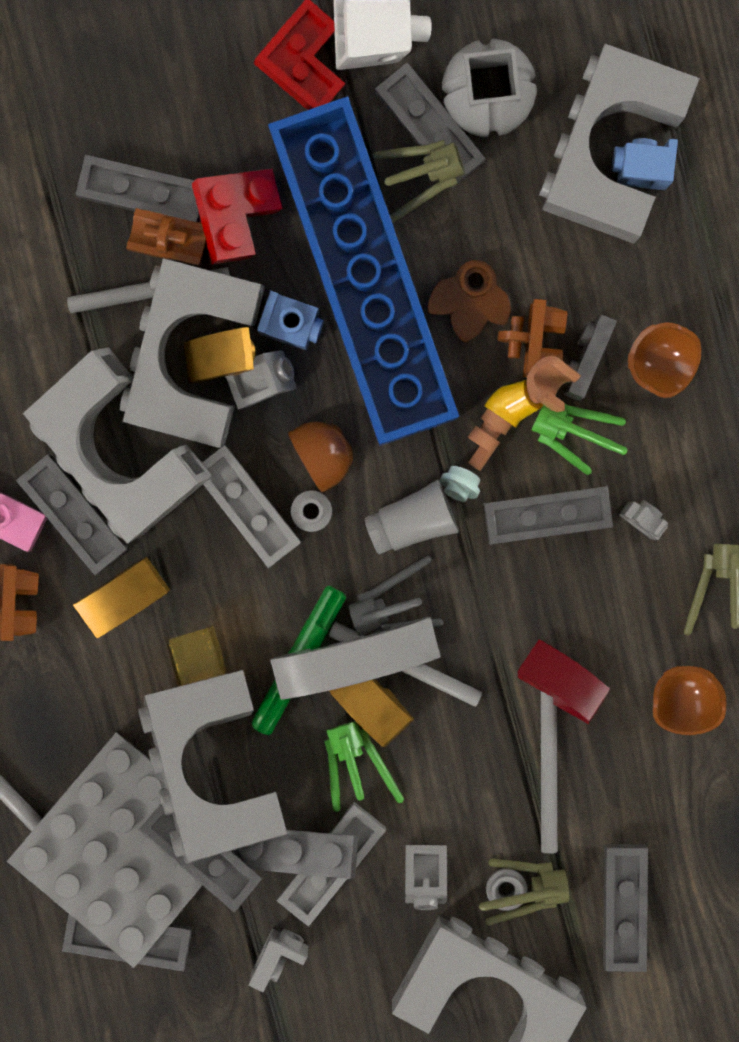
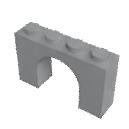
M604 44L599 57L592 54L590 56L582 78L589 81L584 96L576 94L568 118L575 120L570 135L562 133L553 156L561 159L555 174L547 173L539 196L546 198L542 210L634 244L642 235L655 196L614 182L598 170L589 150L591 128L602 118L617 112L639 114L677 128L687 114L700 78Z
M163 258L161 266H155L150 280V290L155 291L151 307L146 306L144 308L140 321V330L145 331L141 348L135 347L131 357L130 371H134L135 374L131 388L126 387L121 398L120 411L125 412L123 422L220 448L226 443L235 406L191 394L179 387L170 376L166 366V344L176 326L189 317L208 314L255 326L265 286Z
M107 347L92 350L23 414L30 422V428L34 435L41 441L46 442L56 454V461L65 472L72 474L81 485L84 497L91 504L97 506L105 515L112 532L118 537L123 538L126 543H129L148 532L208 481L212 475L187 444L171 450L138 478L119 475L103 463L94 444L93 432L95 421L100 411L133 381L131 374L111 349Z
M243 670L145 695V707L139 708L138 712L143 732H152L155 748L149 749V756L154 774L162 772L166 789L159 790L164 814H173L176 830L169 833L175 857L183 855L185 864L287 834L276 792L235 804L217 805L209 803L193 793L183 776L181 765L183 749L196 733L214 725L248 717L254 711Z
M440 915L392 999L393 1015L429 1034L448 998L459 985L477 977L501 979L515 988L523 999V1011L520 1021L508 1042H568L587 1008L580 994L581 989L570 980L561 976L558 980H555L544 974L545 969L528 957H523L522 960H519L508 954L509 949L498 940L491 937L483 940L472 934L473 929L462 920L455 917L447 920Z

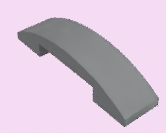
M426 617L392 626L386 631L314 650L310 648L271 658L270 661L282 700L373 680L427 663L441 656L431 617Z

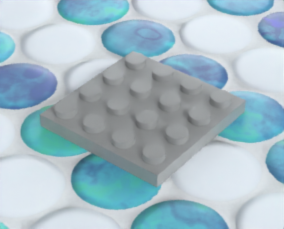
M116 732L7 862L129 965L135 968L202 885L139 831V828L161 804L159 790L166 789L162 772L154 774L150 758L119 732Z

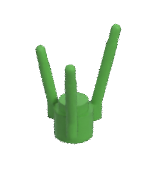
M565 404V411L555 412L543 405L531 429L540 434L539 442L550 446L586 475L591 474V468L558 442L555 437L563 440L566 433L570 432L619 454L625 455L627 453L626 447L573 424V417L569 415L620 426L626 424V420L622 417Z
M356 721L326 730L329 739L325 740L324 743L328 753L330 789L334 812L340 811L337 754L340 761H346L357 800L361 801L364 799V792L354 758L363 754L361 746H364L398 803L404 801L397 784L371 742L369 734L364 729L360 730L359 724Z

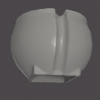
M490 39L487 45H483L479 40L474 41L461 48L446 67L442 81V90L448 94L444 98L445 109L459 127L470 134L480 137H488L492 131H496L498 136L507 134L518 128L526 120L533 108L537 95V87L531 83L535 78L534 68L528 57L518 47L507 41ZM508 65L511 96L474 100L470 70Z

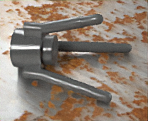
M427 555L414 562L372 590L358 594L359 602L350 604L349 610L359 636L386 631L392 626L407 623L384 624L389 622L390 615L420 606L422 604L420 598L403 601L385 607L382 598L374 599L432 561L431 556ZM431 619L433 627L443 625L442 619Z

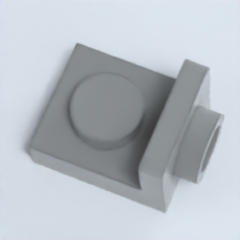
M282 350L256 356L253 362L254 370L236 376H226L238 410L252 406L277 394L296 389L294 368Z
M406 845L405 903H414V908L418 910L438 909V904H444L447 900V846Z
M272 928L251 971L248 986L264 992L269 980L277 982L286 962V959L281 957V955L304 965L308 957L309 947L303 943L304 939L290 930L283 929L279 932Z

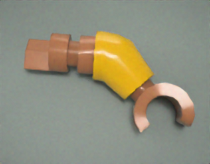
M551 355L536 362L531 368L527 380L505 385L497 389L484 404L487 409L480 418L484 421L480 428L475 425L468 436L470 440L479 445V448L468 463L481 471L500 444L497 440L501 433L506 435L511 426L516 428L521 420L541 409L543 405L551 411H565V403L556 397V393L564 383L569 381L576 382L581 375L559 357Z

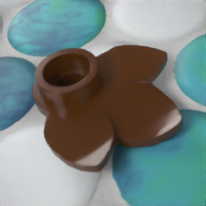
M472 260L459 268L456 277L443 279L434 287L428 302V313L432 315H450V321L455 334L463 343H466L479 335L487 320L494 324L506 325L510 316L511 304L508 295L496 285L497 279L493 268L486 262ZM471 275H479L483 279V286L479 289L471 288L468 284V278Z

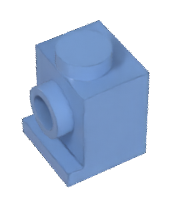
M637 138L632 143H626L624 147L615 146L611 170L612 172H618L617 183L630 187L666 190L674 179L678 140L669 139L663 147L657 146L658 142L656 140Z
M270 291L257 331L262 336L307 351L309 342L317 343L324 320L318 318L319 308ZM289 314H296L299 316L300 322L297 327L288 328L284 324L285 317Z

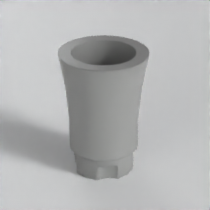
M439 479L395 503L380 508L379 513L365 517L368 533L378 554L391 549L397 551L432 538L459 533L455 517Z

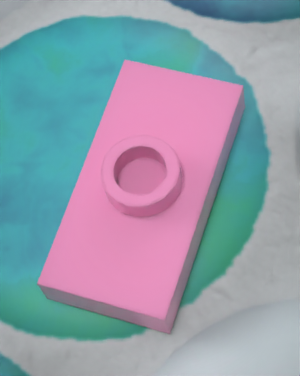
M0 492V539L26 552H31L47 517L43 512Z

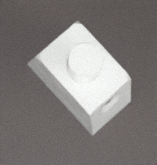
M334 0L336 69L343 70L397 63L410 53L412 41L428 42L430 39V17L411 15L410 0Z

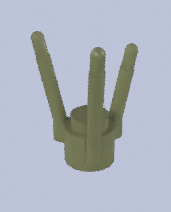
M443 139L429 145L377 151L373 154V158L376 160L430 154L424 157L425 164L387 177L384 181L387 186L427 173L431 181L439 179L438 183L389 215L392 223L404 217L444 189L458 185L456 177L464 175L465 170L455 142L446 145Z
M714 544L713 555L704 554V568L684 628L686 636L692 633L713 570H716V578L730 579L731 627L733 629L739 628V545Z
M492 858L489 860L488 863L492 867L538 873V877H531L532 892L480 903V910L486 911L532 902L514 910L489 917L485 920L486 925L491 926L542 909L555 908L557 904L569 903V887L564 869L553 871L551 862L536 864Z

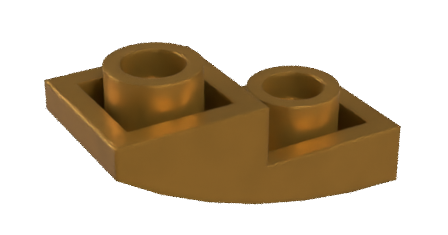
M249 327L223 331L184 343L189 383H201L222 376H236L254 370L255 346L250 339Z
M145 557L117 574L106 584L81 598L73 606L95 637L99 638L167 594L170 589L150 560Z
M376 679L329 690L331 695L347 713L382 747H386L414 720L390 689L383 688Z

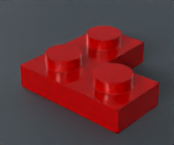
M305 0L259 53L253 63L306 110L332 102L345 85L339 77L315 57L335 33L334 20L311 0Z
M273 169L197 178L192 183L212 265L250 259L256 255L247 218L275 214L283 209Z

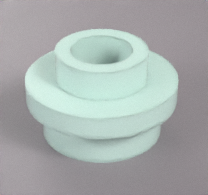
M451 466L448 473H443L440 483L445 487L444 492L449 497L461 502H466L468 498L475 499L478 497L480 478L471 471L462 467Z

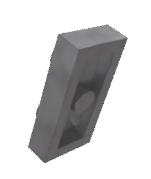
M600 315L594 324L591 322L586 323L578 341V345L584 347L579 360L576 362L571 359L568 364L581 377L576 382L569 381L564 383L567 385L564 392L565 396L577 401L585 397L616 325V320Z

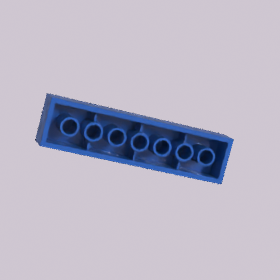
M348 96L268 124L379 446L457 420L459 414Z

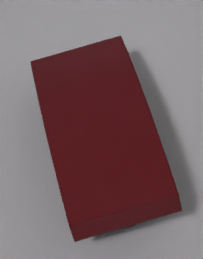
M540 639L517 671L519 679L553 697V705L587 724H590L610 692V688L592 673Z

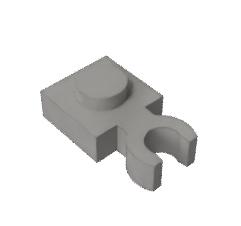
M644 500L640 504L627 502L618 514L653 540H659L668 528V522L660 519L663 514Z

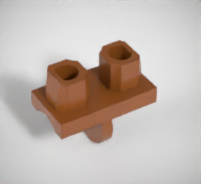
M135 208L132 230L126 247L128 251L201 267L206 246L202 223Z
M534 299L533 303L530 304L527 333L523 332L524 317L512 316L510 331L498 332L497 340L509 343L508 358L520 359L521 344H526L522 378H527L531 368L544 357L552 355L559 357L563 361V350L542 348L543 333L564 335L567 323V311L546 306L547 300Z
M0 564V641H13L14 636L36 633V611L15 610L16 594L37 595L39 574L24 569H17V566L13 564Z

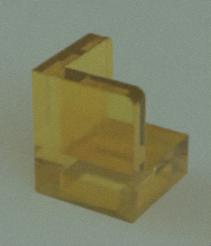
M213 625L174 637L169 641L182 686L222 676L227 672Z

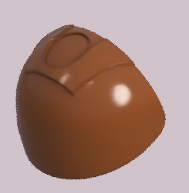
M666 322L651 325L644 329L633 343L628 355V368L634 380L647 391L663 398L675 396L689 385L698 370L701 360L700 340L695 333L675 323Z
M313 421L304 423L288 432L304 466L322 493L337 485L346 476L353 461V448L340 427L333 423Z
M677 666L667 670L658 680L653 693V717L656 723L663 729L681 735H697L715 729L725 718V691L721 683L715 678V675L708 670L694 666Z

